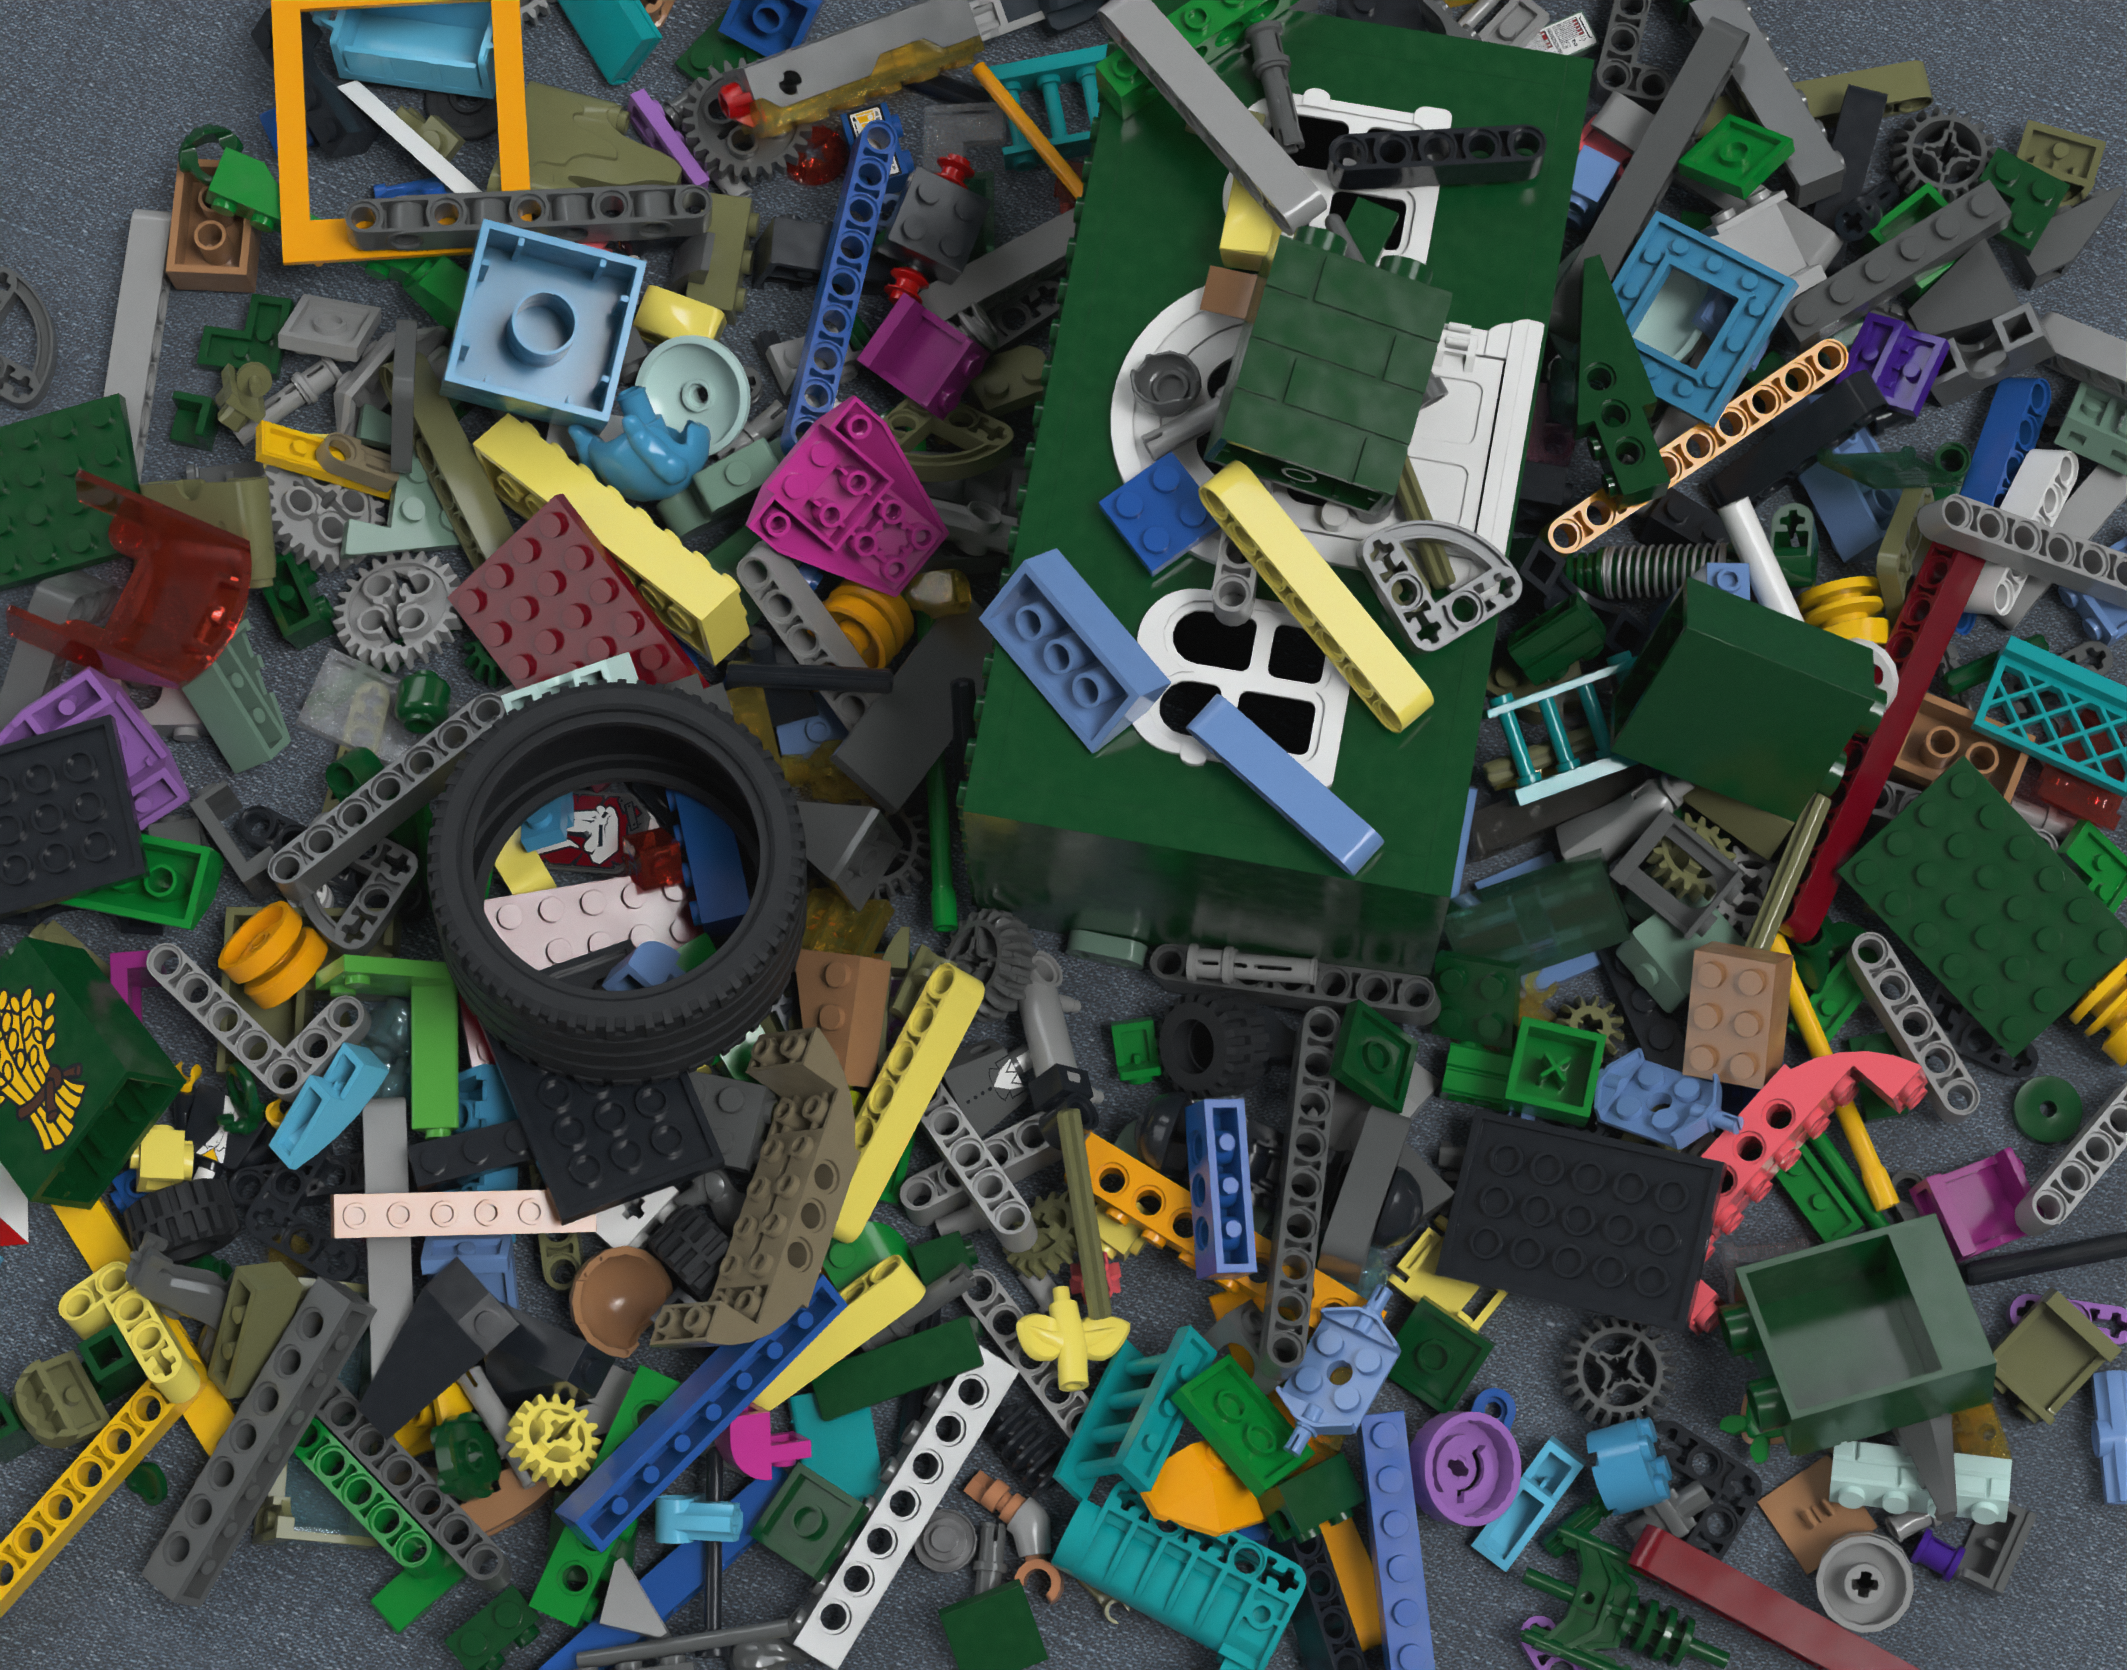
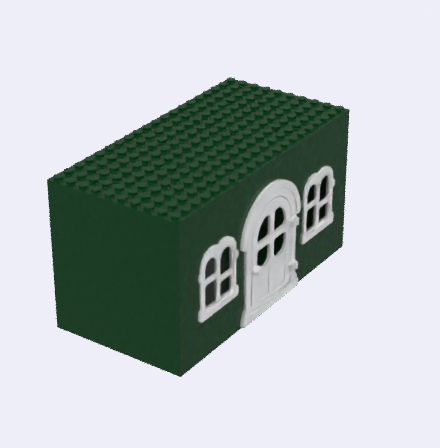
M1190 0L1151 1L1167 17ZM1286 9L1272 20L1279 21L1282 24L1283 34L1280 38L1284 54L1288 55L1291 61L1288 73L1289 84L1299 119L1300 130L1305 142L1304 149H1298L1299 152L1289 154V156L1314 183L1327 203V209L1309 222V226L1326 229L1325 219L1330 214H1338L1343 222H1346L1358 197L1397 212L1399 217L1393 230L1402 231L1400 245L1395 250L1384 249L1376 267H1379L1381 258L1387 255L1404 256L1420 261L1433 271L1431 286L1453 293L1431 370L1435 378L1441 377L1449 394L1433 405L1419 411L1407 454L1433 520L1455 524L1472 532L1475 531L1476 534L1493 544L1509 560L1594 59ZM1109 37L1106 57L1121 48L1112 37ZM1244 38L1207 64L1248 110L1266 114L1264 128L1275 139L1263 85L1254 76L1252 71V64L1255 61L1251 44L1247 43ZM1098 91L1097 102L1100 103L1098 117H1093L1089 142L1092 145L1090 157H1085L1081 182L1084 185L1082 197H1077L1073 218V223H1076L1074 238L1069 237L1065 263L1068 264L1066 278H1061L1058 290L1057 304H1060L1058 319L1053 318L1050 330V360L1045 359L1042 369V401H1036L1032 427H1035L1033 442L1036 443L1028 442L1025 454L1024 468L1027 469L1025 483H1028V485L1020 484L1018 489L1016 510H1018L1017 524L1019 526H1011L1007 552H1010L1009 566H1011V569L1003 567L999 592L1024 560L1057 548L1171 681V684L1163 694L1171 686L1178 683L1196 682L1218 687L1221 691V696L1226 698L1236 708L1238 707L1240 696L1245 692L1311 703L1315 707V717L1309 749L1302 755L1288 754L1369 824L1382 837L1384 844L1355 876L1345 872L1193 736L1172 731L1163 722L1160 715V701L1163 694L1144 715L1099 751L1092 753L990 633V636L993 637L992 649L994 653L986 652L982 670V679H985L983 691L986 692V696H977L973 721L976 722L975 734H978L977 739L969 737L965 754V764H967L966 776L969 777V781H960L956 800V807L959 808L958 819H961L960 831H962L961 842H964L963 853H966V874L969 875L968 885H971V905L977 906V912H980L982 908L1010 912L1013 916L1028 924L1030 929L1069 935L1071 930L1090 931L1137 941L1148 947L1147 950L1153 951L1164 944L1189 946L1191 943H1195L1202 948L1224 950L1226 946H1233L1234 949H1238V952L1305 959L1317 958L1318 963L1418 975L1429 980L1452 892L1499 613L1436 651L1428 654H1417L1411 651L1394 626L1356 559V550L1359 543L1366 537L1385 527L1407 521L1397 493L1394 496L1393 509L1390 515L1384 521L1373 524L1357 519L1348 512L1347 507L1330 501L1324 506L1297 502L1289 496L1287 487L1274 483L1272 497L1428 686L1434 698L1433 705L1401 733H1394L1377 719L1327 656H1325L1321 680L1315 684L1271 676L1268 672V665L1276 628L1281 625L1303 627L1260 574L1254 609L1249 618L1256 623L1257 629L1251 662L1247 670L1236 671L1196 664L1185 660L1177 652L1173 643V632L1177 623L1184 616L1193 612L1214 613L1212 587L1222 528L1152 577L1100 510L1098 502L1155 463L1150 456L1151 454L1147 452L1141 436L1158 429L1211 400L1212 398L1207 390L1211 375L1218 368L1233 360L1244 320L1200 310L1210 265L1258 275L1259 271L1224 266L1219 247L1234 176L1198 135L1185 131L1187 122L1161 94L1122 120L1101 92ZM1527 124L1541 129L1547 140L1544 162L1540 173L1533 179L1524 181L1344 190L1333 186L1327 176L1329 147L1334 139L1345 134ZM1522 148L1516 150V152L1522 156L1534 155V153L1528 149ZM1475 151L1471 153L1473 156L1480 159L1490 157L1487 153L1483 151ZM1437 153L1427 155L1433 161L1446 159ZM1396 156L1382 158L1384 161L1392 164L1401 162ZM1343 158L1338 161L1344 166L1357 164L1356 161L1350 158ZM1281 232V235L1293 239L1294 235L1288 236L1286 233ZM1170 350L1187 355L1198 367L1202 388L1196 401L1185 412L1174 417L1161 418L1148 413L1135 399L1130 373L1132 369L1137 370L1147 354L1154 355ZM1197 439L1172 452L1198 486L1201 487L1214 474L1200 458L1196 446ZM1416 542L1403 543L1428 581L1431 588V597L1434 602H1437L1485 572L1468 556L1444 546L1456 582L1444 589L1435 590L1429 579ZM1378 548L1379 554L1375 558V561L1381 560L1382 562H1384L1383 557L1387 555L1388 552L1385 553L1382 551L1381 548ZM1235 551L1228 556V559L1236 564L1248 562L1241 551ZM1495 580L1496 584L1480 594L1484 602L1497 594H1503L1505 580ZM1399 581L1403 587V592L1399 599L1402 602L1407 600L1412 602L1413 590L1408 591L1402 581ZM1229 593L1221 599V602L1227 606L1236 607L1242 604L1245 599L1240 594ZM1456 598L1452 604L1454 617L1461 622H1469L1472 619L1474 611L1472 604L1465 598ZM1420 623L1421 630L1416 633L1420 641L1428 639L1432 643L1430 636L1435 632L1434 627L1431 624L1423 626ZM1383 988L1375 989V990H1377V991H1382V992H1383V991H1388V990L1383 989ZM1418 994L1414 997L1424 999L1425 994Z

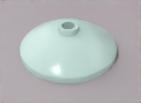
M700 335L674 337L655 347L645 358L639 369L635 386L646 387L645 391L654 413L662 415L666 426L676 429L679 433L683 431L688 420L697 421L708 427L711 434L709 456L728 447L740 435L749 415L750 387L741 363L723 344ZM702 387L708 393L705 402L699 396V391Z

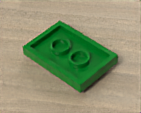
M1230 1354L1180 1387L1171 1397L1174 1403L1257 1499L1307 1463L1315 1454L1308 1444L1303 1449L1300 1458L1294 1457L1293 1454L1290 1455L1283 1449L1294 1428Z

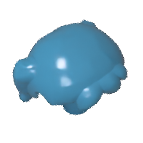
M634 386L622 391L616 398L624 415L622 419L623 434L611 441L605 442L580 424L570 425L568 433L575 443L579 462L586 465L593 472L597 481L605 487L611 485L623 497L636 501L646 502L668 499L687 489L693 483L692 476L703 470L709 456L710 430L706 425L692 420L687 421L681 433L674 428L666 426L662 415L654 413L645 391L646 387Z

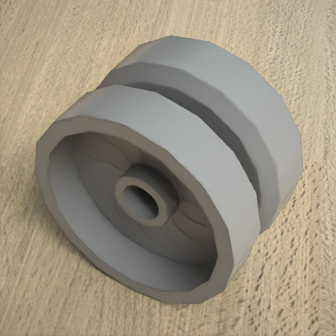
M1870 1530L1849 1532L1834 1540L1821 1557L1816 1576L1818 1599L1827 1615L1840 1626L1860 1633L1881 1631L1897 1623L1909 1608L1914 1592L1912 1564L1903 1548L1887 1535ZM1861 1572H1869L1871 1574V1580H1874L1870 1587L1863 1588L1857 1583L1856 1579H1860Z

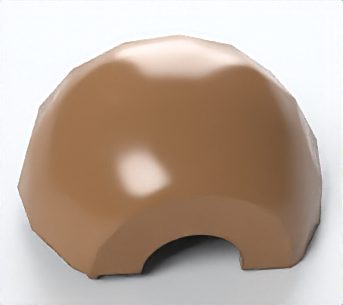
M621 1246L600 1251L590 1257L575 1275L569 1292L571 1321L584 1341L608 1355L620 1358L629 1357L640 1345L638 1343L640 1335L653 1324L650 1320L651 1316L673 1293L672 1281L662 1263L646 1250Z

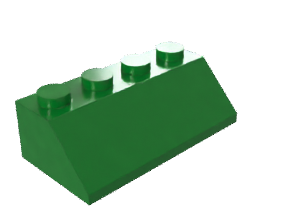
M141 834L150 877L56 904L193 931L215 899L225 857L211 847Z

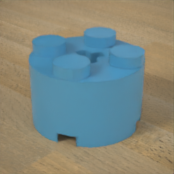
M1650 1417L1643 1419L1635 1418L1587 1433L1588 1454L1597 1452L1596 1466L1591 1467L1593 1476L1608 1511L1613 1510L1614 1517L1663 1503L1671 1497L1667 1481L1672 1480L1670 1465L1665 1455L1657 1456L1653 1443L1657 1442V1434Z

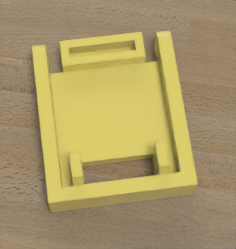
M1439 1214L1434 1220V1224L1445 1232L1448 1219ZM1428 1227L1396 1266L1397 1270L1408 1278V1281L1406 1283L1393 1273L1385 1281L1414 1306L1425 1295L1478 1331L1508 1293L1496 1290L1497 1294L1473 1322V1319L1465 1314L1462 1309L1478 1291L1480 1286L1435 1275L1444 1236L1442 1238Z

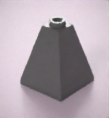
M1984 238L1975 244L1908 310L1909 319L1904 322L1909 329L1947 340L1954 337L1956 342L1988 338L1995 331L1992 319L2021 305L1988 242Z
M796 801L805 833L807 865L852 910L860 913L900 850L903 842L881 811L874 807Z

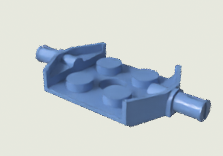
M1641 1048L1631 1051L1607 1065L1605 1069L1599 1070L1595 1089L1594 1110L1600 1123L1675 1149L1685 1148L1706 1133H1713L1716 1128L1737 1135L1740 1133L1739 1130H1742L1744 1124L1743 1117L1722 1111V1086L1716 1073L1712 1076L1713 1083L1697 1077L1682 1075L1683 1072L1645 1060ZM1659 1104H1670L1669 1108L1660 1109L1657 1112L1651 1111Z
M1377 1284L1367 1304L1363 1305L1362 1308L1354 1306L1321 1309L1320 1313L1323 1319L1306 1347L1303 1361L1291 1377L1288 1378L1284 1387L1277 1386L1275 1389L1279 1398L1296 1421V1428L1283 1447L1290 1455L1293 1454L1294 1457L1300 1458L1311 1436L1316 1438L1317 1435H1351L1356 1433L1401 1353L1397 1341L1382 1322L1383 1317L1381 1313L1393 1295L1389 1288L1385 1286L1383 1288L1381 1284ZM1348 1367L1353 1371V1374L1347 1383L1335 1385L1330 1382L1331 1373L1335 1369Z

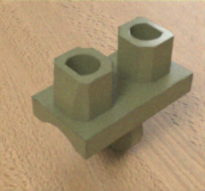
M259 362L246 363L239 368L238 372H236L234 366L228 363L221 371L223 387L215 396L216 403L221 408L217 416L222 424L235 432H239L249 418L259 424L266 416L263 395L272 386V374L269 368Z
M921 944L912 958L888 1011L891 1012L894 1018L906 1024L933 971L944 963H950L956 967L958 964L936 955L929 947Z

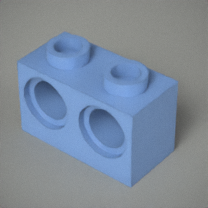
M1585 144L1577 158L1566 227L1576 231L1582 229L1590 234L1614 191L1620 162Z

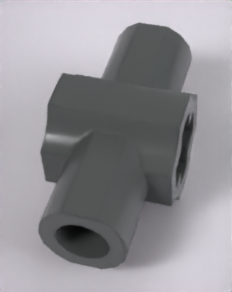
M1695 1480L1678 1492L1675 1491L1672 1485L1669 1486L1671 1495L1669 1499H1666L1663 1503L1643 1508L1644 1514L1625 1525L1634 1542L1637 1543L1646 1524L1656 1526L1677 1538H1681L1689 1533L1697 1525L1692 1516L1713 1504L1699 1480Z

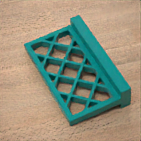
M2011 635L1997 654L1993 664L1995 667L1970 729L2125 798L2127 796V746L2123 747L2115 728L2123 725L2127 726V687ZM2003 671L2019 677L2025 690L2008 695L2000 680ZM2048 690L2057 694L2063 707L2046 712L2038 693ZM1995 692H1996L1998 698L1992 700V699H1993V696H1994V694H1995ZM2028 697L2037 716L2020 721L2011 702ZM2002 705L2011 724L1998 727L1984 719L1989 709ZM2083 708L2095 711L2101 725L2085 730L2076 711ZM2067 714L2075 733L2059 738L2050 719ZM2041 723L2050 742L2038 745L2030 741L2024 728ZM2106 732L2114 751L2098 756L2089 736ZM2079 740L2088 759L2076 762L2068 758L2062 745ZM2118 757L2125 771L2122 782L2107 776L2101 763Z

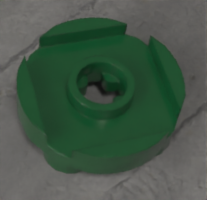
M464 1412L447 1417L441 1425L433 1427L430 1434L439 1470L437 1483L440 1490L445 1495L454 1494L458 1499L465 1502L483 1499L492 1495L495 1490L490 1489L492 1481L499 1480L501 1474V1458L497 1452L498 1444L490 1432L484 1433L478 1422L484 1420L472 1412Z

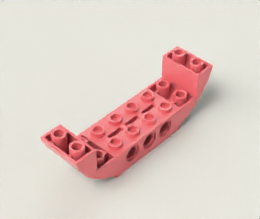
M1869 1051L1839 1052L1814 1058L1792 1069L1784 1064L1738 1115L1743 1117L1744 1120L1743 1128L1739 1130L1740 1133L1735 1135L1724 1130L1701 1156L1725 1162L1727 1169L1724 1181H1733L1731 1189L1720 1194L1705 1262L1714 1253L1716 1248L1712 1244L1724 1232L1726 1235H1730L1744 1219V1215L1741 1212L1750 1202L1754 1201L1757 1204L1769 1193L1773 1187L1770 1180L1778 1171L1782 1169L1786 1172L1798 1161L1802 1154L1798 1149L1809 1137L1815 1140L1826 1130L1831 1122L1827 1117L1838 1105L1844 1108L1855 1098L1859 1092V1088L1856 1085L1860 1081L1900 1114L1906 1106L1910 1110L1916 1107L1928 1091L1924 1088L1928 1080L1922 1066L1894 1055ZM1791 1117V1122L1785 1128H1774L1779 1119ZM1763 1149L1759 1158L1754 1161H1746V1156L1751 1150ZM1701 1279L1689 1328L1697 1336L1704 1330L1710 1333L1719 1325L1718 1307L1727 1305Z

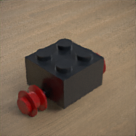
M948 154L947 157H939L936 162L942 169L941 173H931L917 166L906 179L877 250L907 265L906 267L892 269L891 275L896 279L894 285L888 284L884 287V291L890 296L889 301L894 305L903 293H906L922 305L923 300L917 293L919 290L929 288V283L922 272L952 285L964 271L992 201L968 190V187L963 183L964 179L973 178L975 172L970 167V162L960 155Z

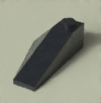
M456 1256L422 1289L416 1304L401 1327L395 1342L385 1360L381 1363L357 1409L388 1440L485 1357L519 1323Z

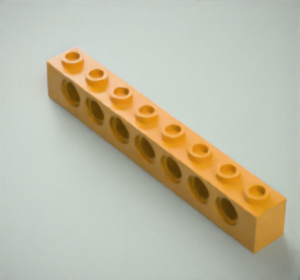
M1091 1132L1085 1141L1094 1201L1107 1208L1104 1214L1108 1218L1124 1227L1130 1222L1143 1230L1140 1236L1159 1249H1163L1166 1244L1180 1253L1177 1257L1180 1262L1196 1271L1194 1236L1182 1238L1173 1230V1226L1178 1220L1182 1218L1192 1220L1190 1192ZM1065 1173V1174H1064V1180H1065V1183L1067 1184V1178H1066V1173ZM1108 1174H1117L1123 1178L1125 1184L1120 1191L1108 1193L1101 1188L1100 1181ZM1153 1196L1160 1201L1161 1208L1154 1215H1144L1136 1207L1138 1201L1142 1197ZM1254 1231L1256 1262L1263 1263L1269 1267L1272 1242ZM1282 1266V1270L1288 1278L1293 1280L1300 1279V1274L1294 1267ZM1315 1268L1307 1339H1311L1322 1321L1320 1313L1322 1308L1354 1306L1362 1308L1363 1305L1367 1304L1368 1300ZM1248 1276L1239 1279L1214 1280L1219 1286L1233 1294H1237L1238 1290H1241L1253 1297V1302L1264 1313L1267 1281L1256 1283ZM1277 1308L1278 1313L1288 1320H1296L1293 1311L1289 1308ZM1383 1310L1381 1313L1383 1321L1385 1320L1387 1315V1312L1385 1310Z

